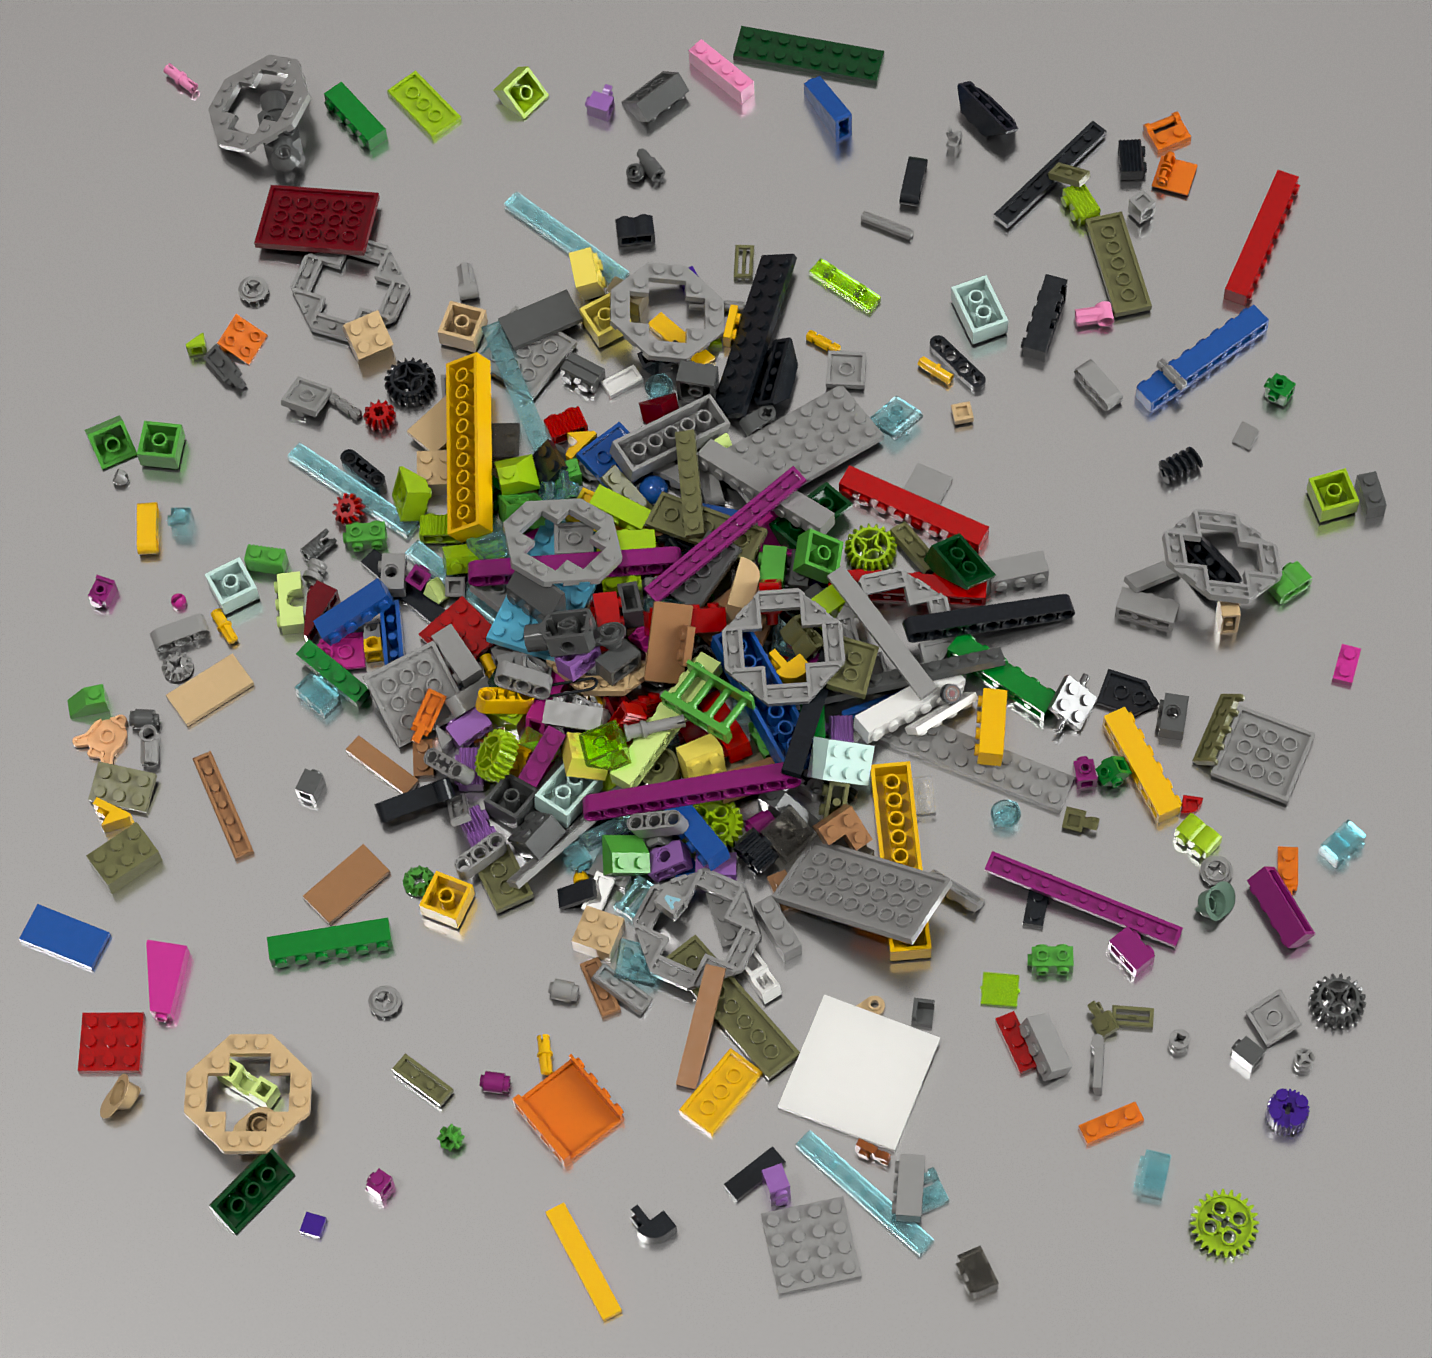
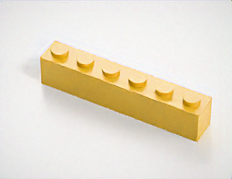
M1126 707L1104 715L1103 726L1119 755L1125 758L1132 772L1131 776L1157 823L1179 815L1182 802L1178 795H1174L1170 780L1164 777L1160 762L1155 761L1151 746L1146 745L1142 730L1140 728L1137 729L1133 714L1131 712L1128 713Z

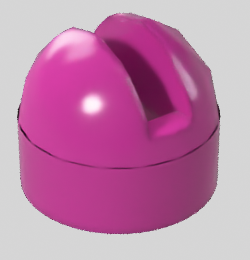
M181 593L174 594L171 597L172 607L175 610H183L187 606L186 597Z

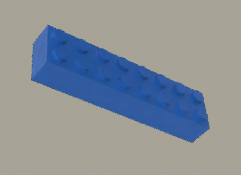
M721 632L712 636L710 647L717 660L721 662L722 669L725 672ZM742 632L745 667L765 666L766 684H783L755 633ZM725 672L732 686L742 692H749ZM753 695L756 708L754 710L747 706L744 708L775 763L784 762L800 713L795 705L768 707ZM812 744L803 770L809 768Z

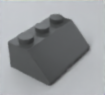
M662 71L621 103L640 122L650 123L657 119L659 113L669 110L671 104L675 101L678 102L684 99L689 89L679 72Z
M514 571L506 586L507 599L510 603L519 606L526 615H531L538 623H541L549 612L566 610L565 593L554 584H552V587H542Z

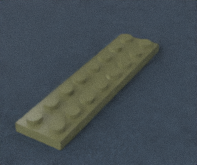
M695 934L666 958L696 971L705 953L713 957L715 956ZM733 976L725 978L714 1019L769 1081L797 1059L800 1052ZM700 987L690 990V992L694 995L696 999L698 997Z

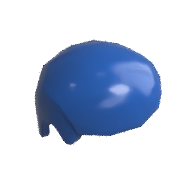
M648 476L639 486V492L652 505L656 503L662 491L668 493L667 483L660 476Z

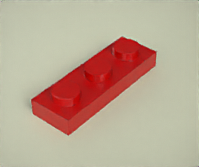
M1013 1011L995 1018V1023L1019 1074L1023 1075L1037 1069L1033 1056L1029 1053L1027 1043L1020 1033L1019 1026L1021 1024L1015 1012Z

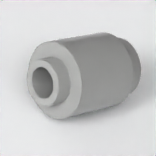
M556 978L554 982H550L548 994H551V999L570 1003L571 1001H577L579 985H575V982Z

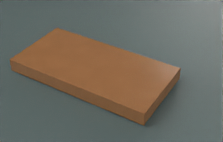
M362 844L305 893L303 899L331 925L390 874V870Z

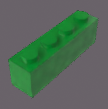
M342 82L324 93L326 108L335 113L340 123L344 122L347 130L352 135L355 134L359 143L363 147L366 146L371 151L388 139L386 128Z
M309 639L296 653L299 661L357 708L370 696L371 693L365 684Z

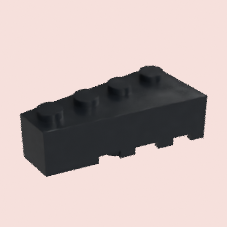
M1049 274L1045 275L1042 288L1037 296V304L1032 310V320L1028 322L1026 328L1027 337L1022 339L1021 348L1023 349L1024 357L1045 362L1066 301L1068 279Z

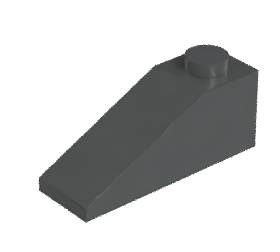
M783 790L761 793L758 797V808L763 811H770L773 817L808 838L814 831L812 826L820 822Z

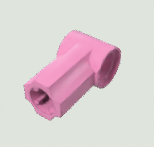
M1103 301L1097 303L1094 307L1075 309L1076 325L1098 324L1104 327L1113 324L1114 316L1111 303Z

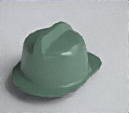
M1221 881L1209 890L1200 893L1198 896V906L1195 908V911L1200 912L1204 917L1210 918L1213 921L1220 920L1234 907L1236 898L1234 888L1230 883Z

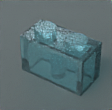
M310 672L294 687L297 696L324 719L342 704L339 691L333 686L330 688L320 675L316 676L313 672Z
M1348 819L1320 845L1318 853L1337 869L1341 864L1343 866L1346 865L1355 851L1358 853L1364 848L1366 834Z
M1146 1149L1145 1156H1140L1138 1168H1142L1141 1176L1136 1175L1134 1187L1138 1188V1196L1162 1201L1171 1159L1170 1154Z

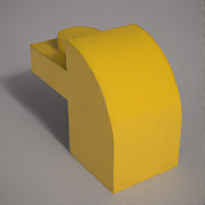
M776 649L769 652V660L783 684L806 681L805 663L808 662L801 654L787 662Z

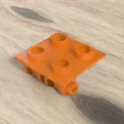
M1169 151L1165 156H1161L1151 187L1188 196L1198 165L1178 160L1175 157V153Z
M235 314L217 344L225 353L230 352L249 365L266 339L267 334Z

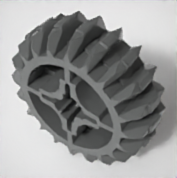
M1342 973L1339 974L1338 978L1334 974H1331L1330 979L1324 976L1322 981L1318 980L1316 982L1317 987L1312 988L1311 992L1313 994L1309 998L1312 1001L1310 1008L1314 1009L1313 1015H1319V1022L1325 1020V1026L1332 1023L1335 1029L1337 1024H1340V1027L1343 1029L1347 1023L1351 1027L1353 1021L1358 1022L1360 1019L1359 1015L1362 1016L1364 1014L1363 1008L1366 1007V1002H1364L1366 995L1361 994L1363 988L1357 987V981L1350 982V976L1347 979H1343ZM1322 994L1326 996V1000L1329 1002L1327 1008L1322 1003ZM1349 994L1353 998L1354 1008L1349 1006L1350 1003L1347 1001ZM1335 999H1336V1001H1337V999H1339V1000L1342 999L1341 1003H1340V1002H1339V1003H1336V1002L1334 1003V1000H1335Z

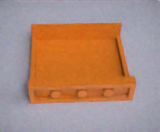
M572 1054L569 1055L568 1062L522 1097L518 1094L512 1099L514 1107L564 1167L624 1122V1111L619 1104L612 1103L608 1091L605 1088L601 1089L597 1085L598 1080L591 1072L588 1074L584 1069L585 1065L578 1057L575 1059Z

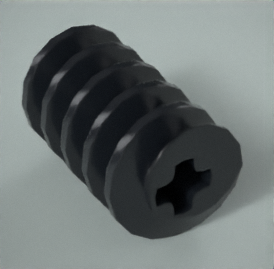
M1189 446L1186 450L1179 451V454L1175 453L1172 457L1169 456L1165 460L1159 461L1158 466L1163 481L1169 484V477L1175 481V474L1181 478L1183 477L1182 471L1189 474V467L1195 471V464L1202 468L1203 463L1195 449Z

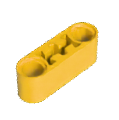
M157 502L137 503L138 555L159 553V509Z
M483 687L478 691L475 708L483 714H527L535 698L501 687Z

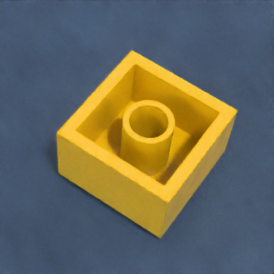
M436 871L419 904L421 915L458 929L475 896L473 885Z

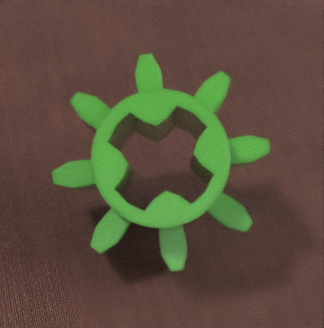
M450 1124L448 1128L445 1126L441 1128V1134L437 1137V1140H440L441 1148L448 1149L451 1152L454 1147L456 1149L460 1148L465 1136L462 1135L461 1128Z

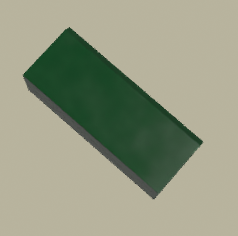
M825 482L807 495L810 499L834 512L835 519L853 507V503L828 482ZM777 517L769 523V527L780 546L787 547V549H796L798 536L804 533L805 530L795 527L784 517Z
M272 1148L267 1154H259L212 1201L209 1207L214 1216L234 1234H237L295 1174Z

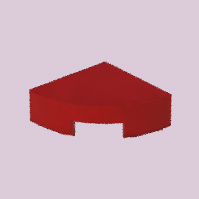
M1183 795L1180 816H1188L1190 813L1194 814L1202 805L1203 798Z

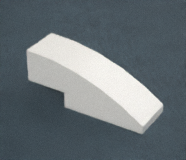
M754 950L743 973L766 1004L782 995L780 984L769 971L767 964L757 951Z

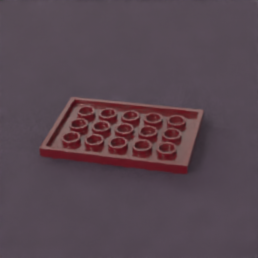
M271 185L254 241L255 248L364 256L380 199L379 193Z

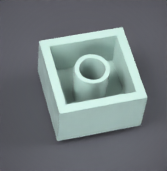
M240 557L205 574L208 586L224 615L260 598L257 587Z

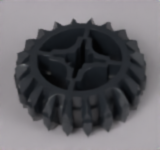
M413 357L411 361L405 358L402 363L398 360L397 366L392 364L391 370H387V376L384 378L387 395L392 398L393 402L398 401L399 405L405 403L407 407L410 403L416 406V402L423 404V399L429 400V394H433V388L436 387V377L433 369L429 367L427 362L423 363L421 359L415 362Z

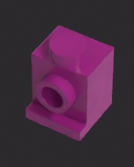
M415 564L405 578V581L421 591L432 574L429 573L430 570L426 566Z
M96 575V580L88 594L89 601L97 608L104 607L108 609L118 588L115 580Z
M1087 756L1078 757L1077 761H1073L1076 789L1096 787L1097 775L1094 760L1088 759Z
M378 1168L376 1172H372L367 1178L365 1190L380 1201H383L395 1184L390 1175Z

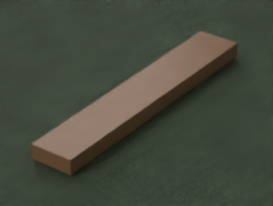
M211 751L192 758L235 861L255 854Z
M710 964L705 965L676 1080V1085L697 1089L726 968Z

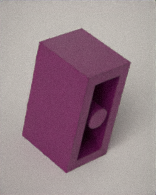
M1128 926L1109 940L1108 949L1134 977H1137L1154 963V950L1148 944L1145 945L1141 941L1140 935Z

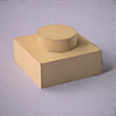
M970 401L951 405L955 425L974 422Z

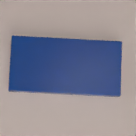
M37 904L19 940L93 970L111 934Z

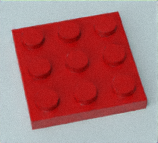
M463 596L418 634L427 644L433 641L432 635L452 624L476 660L494 645L493 643L486 642V636L492 625Z
M144 1012L82 1013L78 1061L79 1074L141 1073L145 1023Z

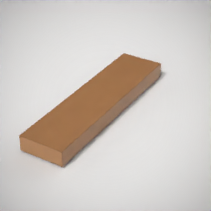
M359 735L346 748V752L401 794L413 790L419 784L417 778Z

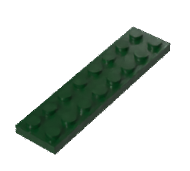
M741 26L733 54V60L874 85H877L884 59L883 50Z

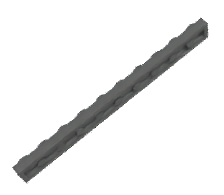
M1001 647L920 665L931 680L935 681L1006 664ZM897 669L871 675L866 695L907 687L909 684ZM829 689L825 704L856 697Z

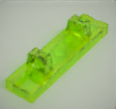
M821 258L809 271L810 276L869 314L881 301L879 295Z

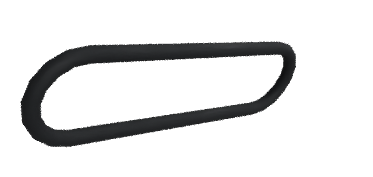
M595 677L577 679L574 682L569 680L552 683V686L586 680L595 681L594 686L590 688L552 694L548 698L591 691L597 687L598 680Z

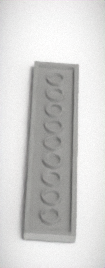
M921 716L916 717L910 723L899 726L896 731L889 732L876 741L1060 814L1075 781V777L1005 749L1001 766L977 764L974 747L975 743L978 744L979 740L942 724L938 727H931L925 735L920 737L907 735L905 727L920 719Z

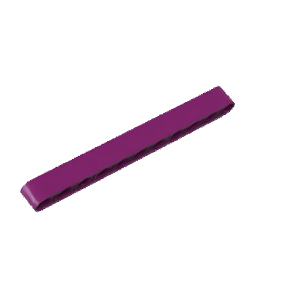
M676 546L621 550L622 562L607 577L662 574L682 557V551ZM602 551L531 557L555 571L566 560L584 569ZM510 558L474 560L468 563V582L472 586L508 584L515 570L511 568Z
M784 762L589 794L582 799L583 816L587 821H597L790 789L800 786L801 778L782 774L781 769Z

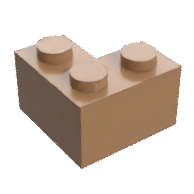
M844 804L812 826L822 843L826 845H831L843 837L849 848L857 851L873 840L853 807Z

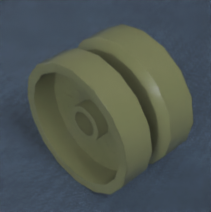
M666 747L639 786L681 779L679 762L675 753Z

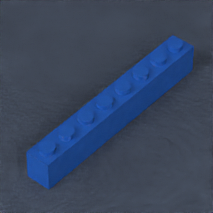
M1255 305L1244 308L1234 319L1230 318L1223 327L1213 330L1210 336L1206 339H1200L1193 348L1186 349L1179 358L1169 361L1168 365H1171L1181 375L1180 378L1183 377L1187 381L1188 386L1268 329L1269 319ZM1157 370L1149 379L1143 380L1137 385L1135 397L1149 412H1152L1181 390L1163 374V371Z

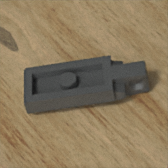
M215 344L203 356L204 360L225 383L230 386L234 384L241 390L247 385L240 377L242 375L241 370L219 345Z

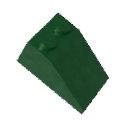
M960 533L931 545L924 558L925 563L936 575L966 590L996 576Z

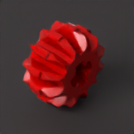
M378 399L376 404L370 402V407H365L363 418L366 421V426L368 428L371 427L373 432L379 429L382 433L384 428L389 430V425H394L396 412L392 404L388 405L386 400L381 403Z
M343 493V499L337 497L338 504H333L336 509L332 511L333 515H336L335 520L341 522L344 526L355 523V521L361 522L360 515H365L361 510L366 508L364 504H361L363 500L360 497L356 498V495L353 493L350 496L347 493Z

